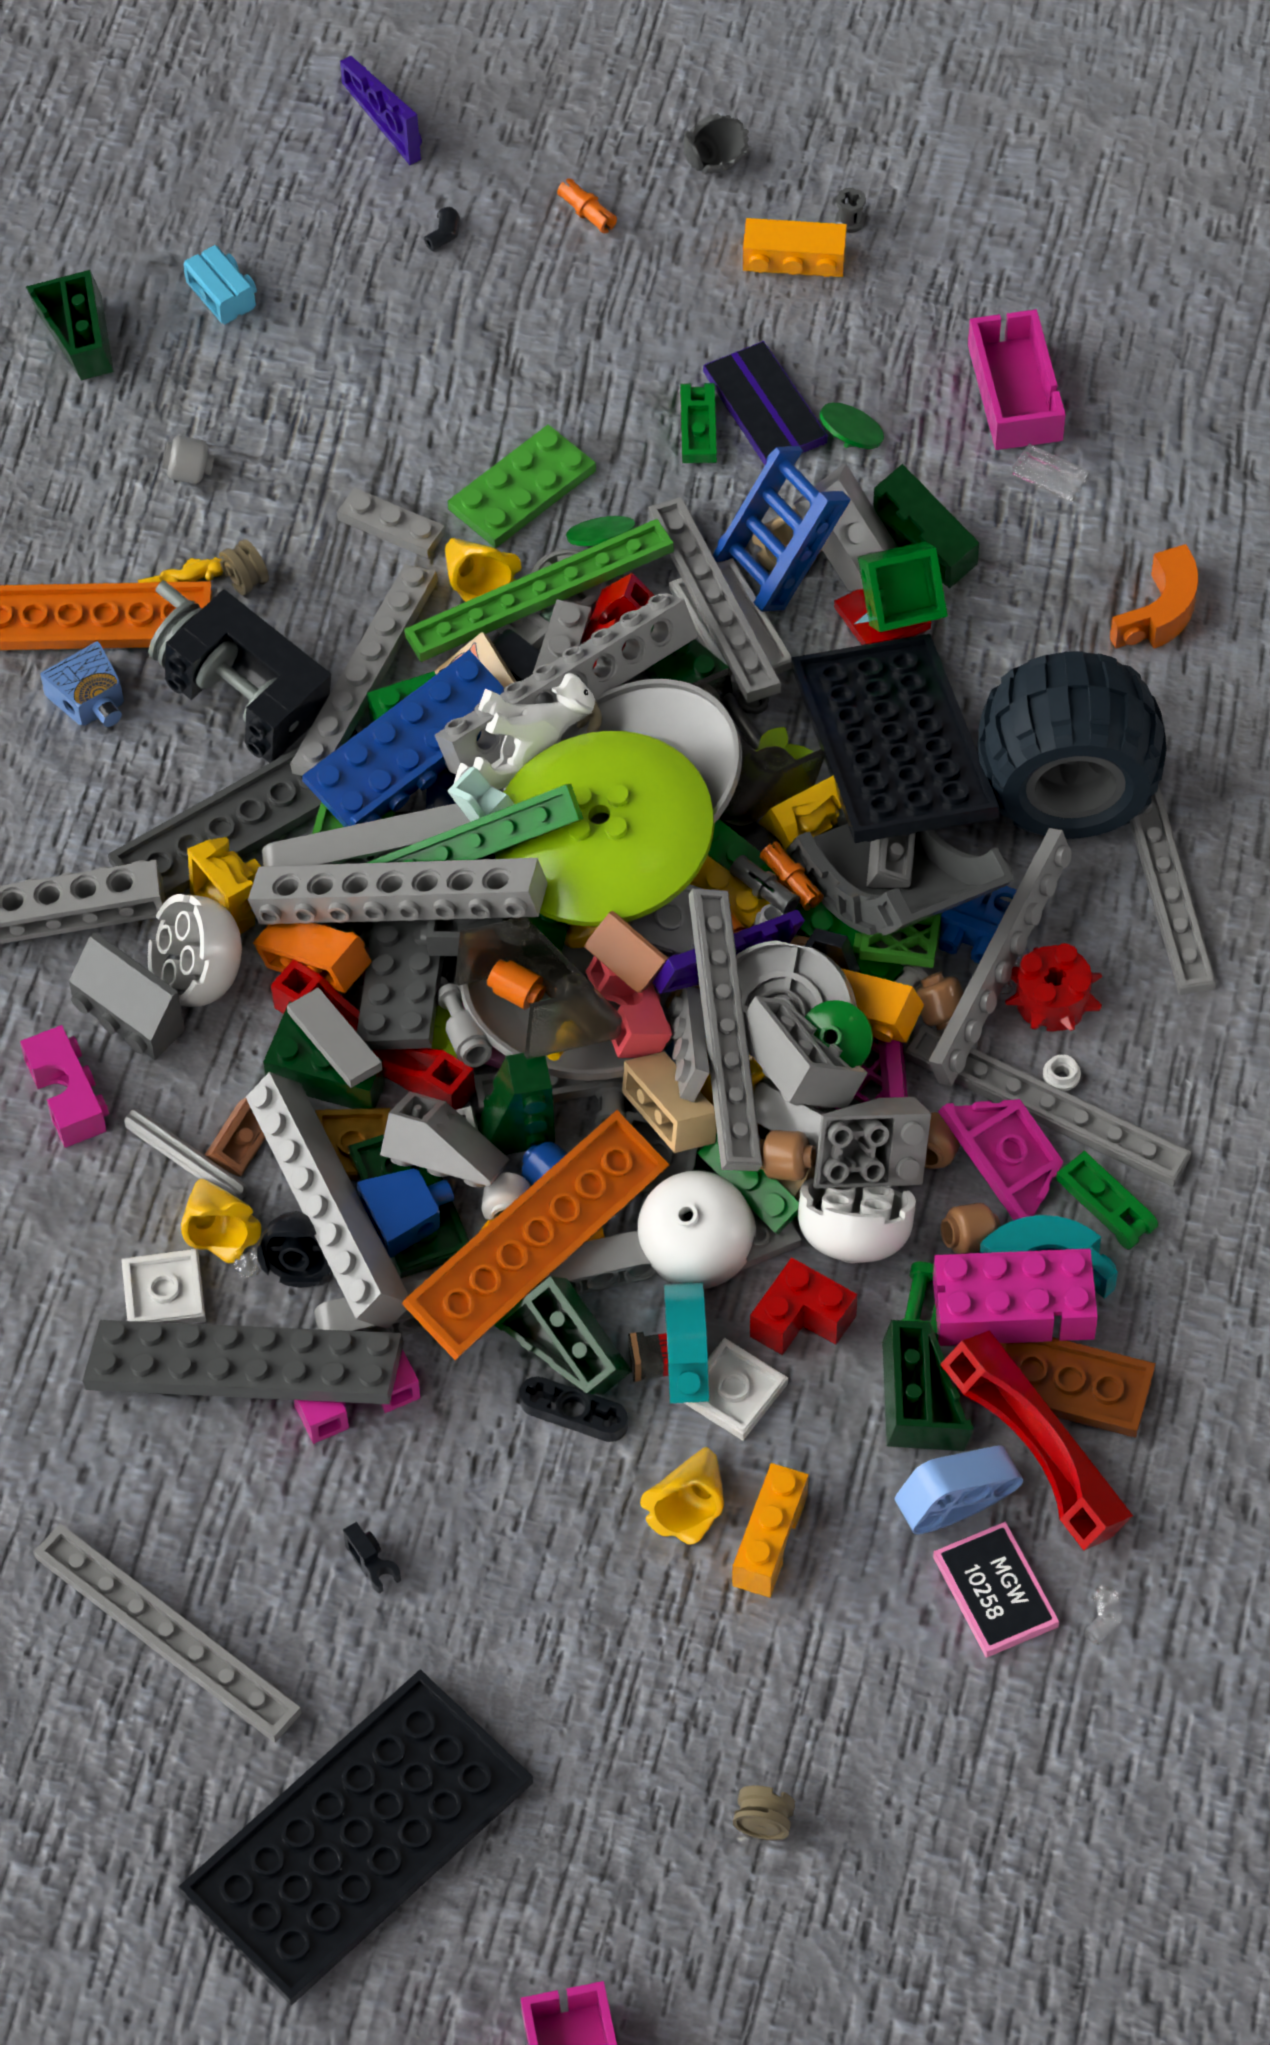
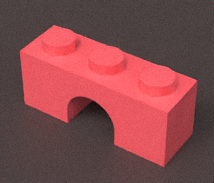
M594 956L586 969V974L596 1000H610L620 1005L607 1028L617 1057L638 1058L662 1052L671 1039L672 1030L661 1007L660 996L655 991L653 984L642 993H637Z

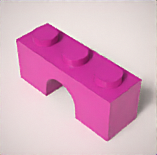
M60 1025L21 1040L20 1044L24 1060L37 1089L51 1084H61L67 1087L61 1094L47 1099L51 1119L64 1148L107 1132L104 1117L109 1115V1111L102 1094L95 1096L91 1087L96 1086L89 1066L81 1067L78 1058L82 1057V1053L74 1036L68 1038L63 1026Z
M403 1349L390 1404H380L384 1413L421 1398L419 1380ZM294 1400L295 1408L313 1444L349 1429L347 1411L344 1407L346 1402Z

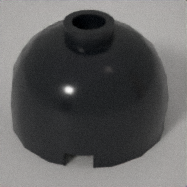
M292 1211L278 1216L268 1224L257 1247V1260L262 1270L268 1276L270 1271L280 1277L279 1283L286 1286L298 1288L316 1286L321 1283L322 1277L327 1274L329 1275L331 1272V1268L314 1236L316 1231L308 1215L300 1211Z

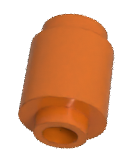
M500 959L492 968L487 979V986L493 988L494 994L524 1010H527L531 1005L536 1007L546 990V987L542 985V976L512 960L506 962Z

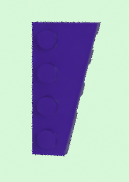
M349 56L341 60V77L345 88L409 165L420 161L422 138L419 133L417 114L355 58Z
M794 910L734 933L736 955L751 946L763 942L776 940L790 943L804 923V918L798 910ZM695 949L682 954L672 955L667 959L653 981L660 994L699 985Z

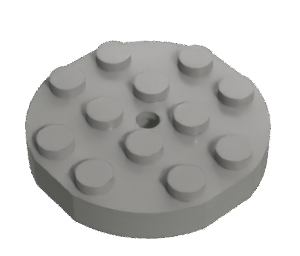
M775 940L756 944L736 955L743 1014L746 1013L755 996L785 1000L803 1017L816 1005L830 1000L845 1001L857 1007L853 989L844 972L831 958L817 949ZM834 1030L829 1031L826 1035V1040L829 1044L835 1043L838 1039V1035ZM766 1076L763 1078V1079H767V1080L772 1081L771 1079H769V1078L766 1077Z

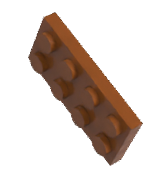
M1052 1337V1341L1000 1343L1057 1418L1134 1438L1137 1437L1156 1363L1070 1341H1059V1338Z

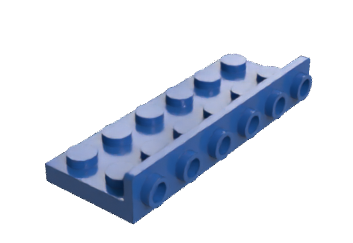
M468 650L304 773L302 781L344 827L380 820L390 810L396 812L408 802L409 796L419 788L423 791L430 787L436 781L437 775L448 768L435 734L443 730L449 721L464 717L474 711L475 706L481 702L485 689L500 695L504 692L505 688L478 658ZM481 731L479 732V734H478V736H477V741L479 740V738H480V736H481Z

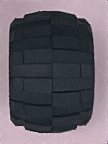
M1070 651L1043 655L1028 660L1029 662L1011 669L1001 677V684L991 690L982 711L977 745L979 762L986 777H988L1002 816L1011 818L1015 826L1027 832L1040 834L1045 837L1048 829L1053 828L1062 830L1066 839L1097 836L1116 830L1130 823L1131 819L1142 814L1152 803L1151 797L1158 791L1159 781L1162 780L1167 745L1160 708L1155 697L1151 695L1147 684L1141 680V675L1131 666L1122 665L1117 662L1116 658L1107 655Z

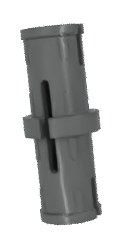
M745 855L739 856L731 865L729 872L732 876L737 877L751 888L752 894L760 900L765 899L779 909L782 914L792 912L800 902L798 895L792 893L779 883L774 873L771 871L765 872ZM755 878H758L760 881H762L775 892H771L770 890H768L760 882L755 880Z

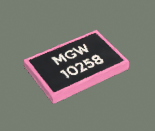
M1006 1521L934 1551L933 1558L986 1658L1059 1627V1620Z

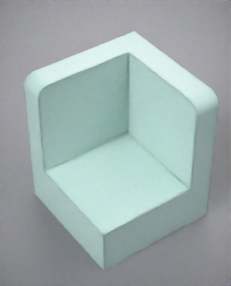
M470 767L447 790L470 821L514 805L507 794L491 787L475 767Z

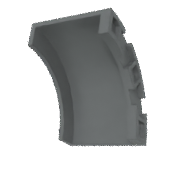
M848 824L815 837L811 835L810 831L801 834L786 849L789 857L795 863H800L804 867V873L807 878L824 895L822 904L846 925L867 935L882 933V935L891 934L1003 888L1015 880L1009 862L1006 858L1002 857L998 847L991 849L984 855H970L949 845L934 830L917 832L915 834L911 885L906 888L867 887L871 842L854 843Z

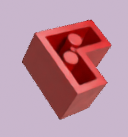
M791 1257L750 1314V1337L781 1355L785 1353L802 1327L836 1345L857 1316L858 1294Z

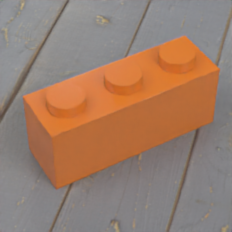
M269 924L253 942L267 968L282 972L295 959L323 976L335 990L344 993L347 992L372 962L364 948V941L357 934L336 930L327 924Z

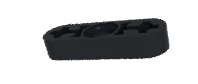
M539 1376L525 1380L520 1387L521 1408L530 1416L606 1442L617 1441L627 1432L628 1415L625 1408L617 1402L593 1394H587L582 1390ZM538 1391L544 1392V1398H539L537 1403L531 1401V1395H536ZM555 1396H558L556 1400V1409L553 1410L551 1402L555 1403ZM576 1401L581 1403L585 1410L577 1417H570L563 1412L564 1405L568 1402ZM592 1408L596 1409V1416L593 1415L592 1422H589L591 1419V1410ZM610 1416H615L617 1423H612L610 1428L605 1427L604 1420H608Z

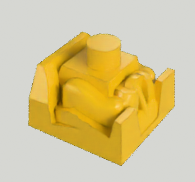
M834 775L770 808L758 822L780 840L785 852L797 836L810 831L811 835L815 837L830 831L832 826L837 824V818L840 816L838 809L842 807L837 795Z
M227 837L209 839L187 848L190 893L195 896L211 898L222 904L235 919L240 934L254 926L255 914L251 911L252 908L248 898L258 867H261L256 859H251L244 863L235 851L229 850V839Z

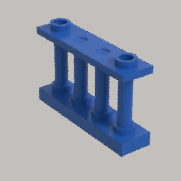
M799 446L776 447L768 455L766 465L727 531L718 540V546L712 555L716 562H724L731 558L734 561H738L760 584V592L753 603L761 612L785 610L851 501L843 491L819 492L794 466L803 452ZM786 478L810 502V509L804 519L778 494ZM769 507L793 530V537L787 547L762 522ZM753 534L777 558V564L771 574L745 549Z

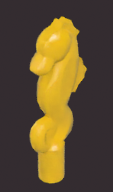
M216 557L204 560L190 558L181 570L167 569L158 576L137 581L138 583L161 582L163 580L166 582H196L203 577L207 581H211L214 577H218L224 572L220 564L222 559Z

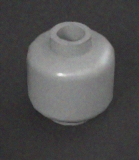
M177 436L172 442L166 443L162 469L167 470V476L172 480L197 484L202 480L204 474H211L214 455L208 454V444L206 441L186 436Z

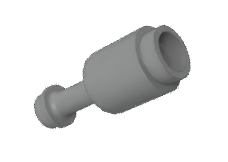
M455 984L442 986L437 993L438 1003L443 1009H448L451 1015L446 1023L445 1030L457 1058L470 1067L483 1065L491 1057L492 1045L487 1042L486 1034L475 1022L469 1011L464 1010L461 989Z

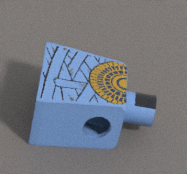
M98 641L40 673L46 697L79 725L85 726L99 719L105 727H111L121 719L122 713L117 708L124 702L121 684Z

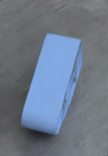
M998 1445L939 1457L921 1464L913 1471L894 1499L912 1532L919 1535L950 1526L981 1512L1016 1491L1022 1485L1023 1478L1005 1447Z

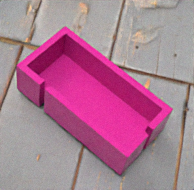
M1037 309L1007 313L1005 341L999 342L1001 329L1000 314L970 318L968 348L995 450L1063 441L1066 414L1060 392L1057 391L1058 385Z
M1091 1248L934 1256L933 1287L939 1346L958 1345L962 1340L989 1330L999 1343L1052 1341L1054 1316L1061 1315L1059 1341L1095 1340L1098 1314Z
M604 1981L566 1988L569 2010L567 2012L561 2013L558 1990L520 1998L528 2045H617Z

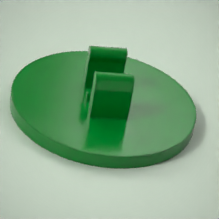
M833 402L825 404L820 411L822 424L833 434V437H837L845 442V448L875 449L884 440V433L878 423L855 407Z
M626 516L599 517L571 527L567 531L566 537L567 541L573 545L595 546L636 528V525L632 518Z

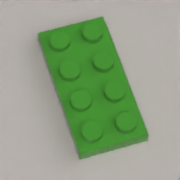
M548 424L447 501L448 510L490 545L497 548L596 472V462Z

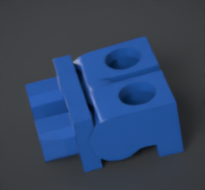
M1005 886L993 891L992 894L988 893L944 911L941 915L939 949L950 954H957L961 944L965 943L973 946L971 959L979 964L1010 905V902L1002 900L1000 897L1013 899L1017 889Z

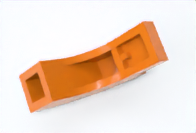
M1187 544L1154 554L1151 576L1161 596L1150 605L1112 617L1110 640L1115 649L1126 645H1136L1147 638L1153 649L1173 640L1187 626L1194 611L1198 587L1197 565Z

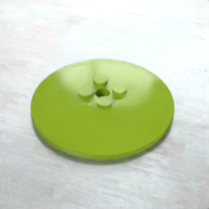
M599 731L565 739L550 746L528 761L512 778L503 792L510 797L514 804H517L560 786L572 784L584 818L583 820L494 854L496 859L538 858L547 880L540 914L571 925L598 927L612 910L625 922L642 918L657 911L676 898L697 876L707 858L713 840L714 811L706 783L699 771L674 747L639 733ZM598 813L610 815L609 819L602 824L591 822L592 817Z

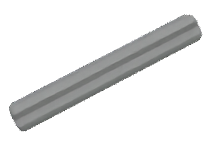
M132 1109L126 1115L124 1122L128 1130L195 1177L214 1183L240 1200L246 1196L247 1186L245 1183L142 1111Z

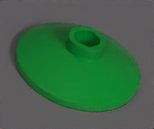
M830 1000L816 1005L805 1015L804 1018L817 1028L814 1036L828 1048L830 1044L826 1040V1035L831 1030L836 1031L838 1039L834 1044L842 1050L839 1057L851 1068L861 1066L866 1061L872 1048L873 1032L868 1018L858 1007L845 1001Z

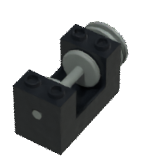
M161 581L155 591L176 607V609L167 616L155 632L150 642L148 653L153 660L158 661L159 665L165 668V680L168 686L178 694L183 693L192 700L203 689L214 686L223 678L250 700L243 714V720L246 724L245 744L248 750L258 758L263 757L269 763L278 759L313 725L330 695L331 673L225 589L204 608H200L198 603L188 600L166 581Z

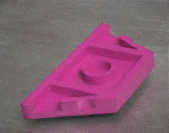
M1020 1099L1003 1100L1000 1103L981 1101L975 1102L973 1105L954 1106V1103H948L942 1106L938 1113L1012 1219L1016 1220L1027 1216H1034L1050 1189V1183L1056 1177L1064 1161Z

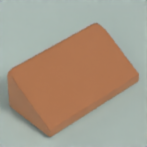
M613 910L608 913L584 946L637 993H642L653 984L654 979L668 959Z
M246 1098L238 1102L205 1153V1156L238 1177L242 1176L265 1140V1136Z

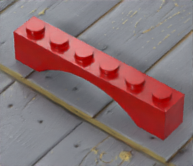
M295 959L289 963L271 984L274 1008L284 1014L289 1001L293 1002L319 988L357 1032L360 1011L341 996L323 976ZM430 1048L372 1050L378 1058L383 1060L384 1076L409 1092L445 1101L454 1110L461 1109L475 1093L474 1069L444 1050Z
M990 1330L962 1340L940 1365L963 1395L981 1404L999 1417L1033 1453L1051 1484L1057 1502L1060 1521L1083 1551L1111 1539L1133 1517V1514Z

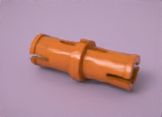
M571 178L566 179V183L570 187L564 182L560 184L557 190L558 196L574 207L575 213L580 218L588 219L604 234L609 232L605 225L610 230L614 228L617 217L599 203L596 195L587 193Z
M777 841L773 842L772 845L770 843L762 850L760 858L779 878V883L800 897L799 903L806 911L810 910L811 907H816L822 901L824 895L807 878L804 873V867L800 863H795Z

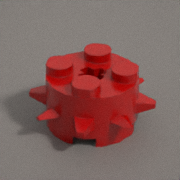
M1062 943L1060 945L1043 946L1040 948L1035 947L1032 952L1024 955L1020 962V967L1012 968L1011 979L1017 984L1016 993L1005 1000V1004L1017 1005V1010L1023 1019L1029 1024L1031 1020V1029L1036 1030L1041 1026L1047 1027L1046 1031L1050 1032L1067 1029L1073 1031L1075 1030V1025L1079 1024L1086 1011H1100L1102 1008V1004L1091 994L1092 984L1102 978V974L1091 972L1090 965L1077 952L1075 946Z

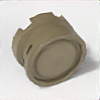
M247 539L239 541L234 549L226 548L219 553L220 558L224 556V559L220 561L221 567L226 577L230 576L234 582L232 586L239 594L246 595L252 591L253 586L256 584L264 585L269 581V574L262 557Z
M756 1785L743 1787L740 1789L738 1796L740 1810L735 1811L733 1825L740 1832L754 1838L763 1840L785 1839L789 1836L791 1822L788 1818L794 1814L795 1800L785 1792H782L781 1796H777L772 1793L773 1788Z

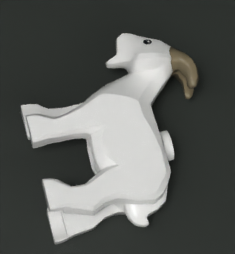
M572 673L565 674L562 683L558 687L552 688V692L557 694L558 702L511 704L505 702L501 695L485 689L479 710L494 715L492 721L487 723L485 730L491 734L505 735L500 750V759L490 764L485 758L476 757L473 767L480 771L491 787L497 790L503 788L504 792L512 778L528 761L550 746L559 743L562 734L569 726L576 722L577 728L581 729L589 721L587 733L598 732L602 724L601 710L593 693L577 675ZM460 763L454 783L470 768L468 765Z

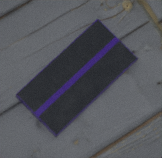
M764 341L703 365L704 375L710 383H715L716 393L764 465L767 463L768 455L776 447L799 446L803 450L802 453L827 443L828 435Z

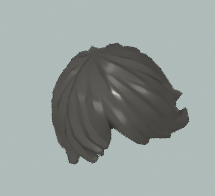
M718 113L715 115L710 114L690 129V132H684V155L688 163L691 164V167L697 171H702L703 174H718L721 171L732 168L748 152L747 148L749 147L747 144L749 140L747 134L749 131L744 129L743 123L738 118H731L730 115L720 116Z

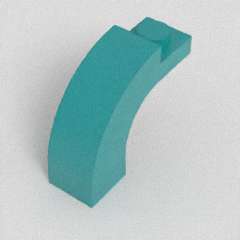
M1051 1215L1019 1218L999 1227L982 1240L980 1244V1253L1091 1248L1095 1291L1105 1299L1116 1287L1118 1271L1115 1264L1108 1256L1099 1254L1101 1236L1087 1226L1068 1218Z
M703 1282L664 1284L670 1403L709 1402Z

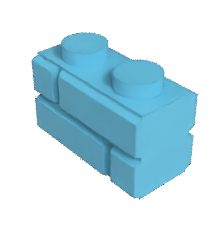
M214 245L202 251L201 255L197 254L185 260L183 266L186 283L221 324L225 325L236 319L239 314L242 316L254 309L256 306L254 295L257 292L256 285L248 274L243 276L239 272L238 264L230 253L225 255L218 246Z

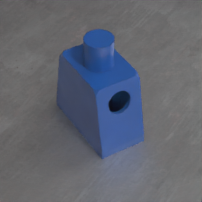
M414 1168L357 1182V1195L389 1258L396 1256L398 1253L435 1232L440 1227V1211L438 1207L454 1201L453 1191L446 1179L427 1186L419 1170Z

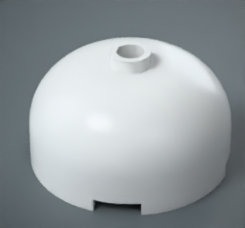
M173 895L163 903L156 914V918L161 921L157 930L156 940H149L148 970L174 989L186 990L182 995H178L180 1006H205L221 998L229 990L237 976L242 955L239 928L231 913L219 902L203 896ZM168 955H180V960H166Z
M706 1171L682 1172L662 1181L647 1196L638 1218L640 1246L652 1264L651 1266L656 1270V1273L667 1282L674 1284L703 1282V1289L718 1286L735 1276L746 1264V1258L751 1250L754 1237H756L754 1215L742 1193L727 1179ZM691 1211L693 1218L688 1221L684 1214Z
M814 1178L806 1180L801 1185L798 1207L799 1226L806 1240L824 1255L846 1263L879 1261L900 1250L911 1234L916 1199L909 1190L903 1191L902 1194L891 1189V1186L815 1189L813 1187ZM822 1199L821 1210H818L815 1206Z

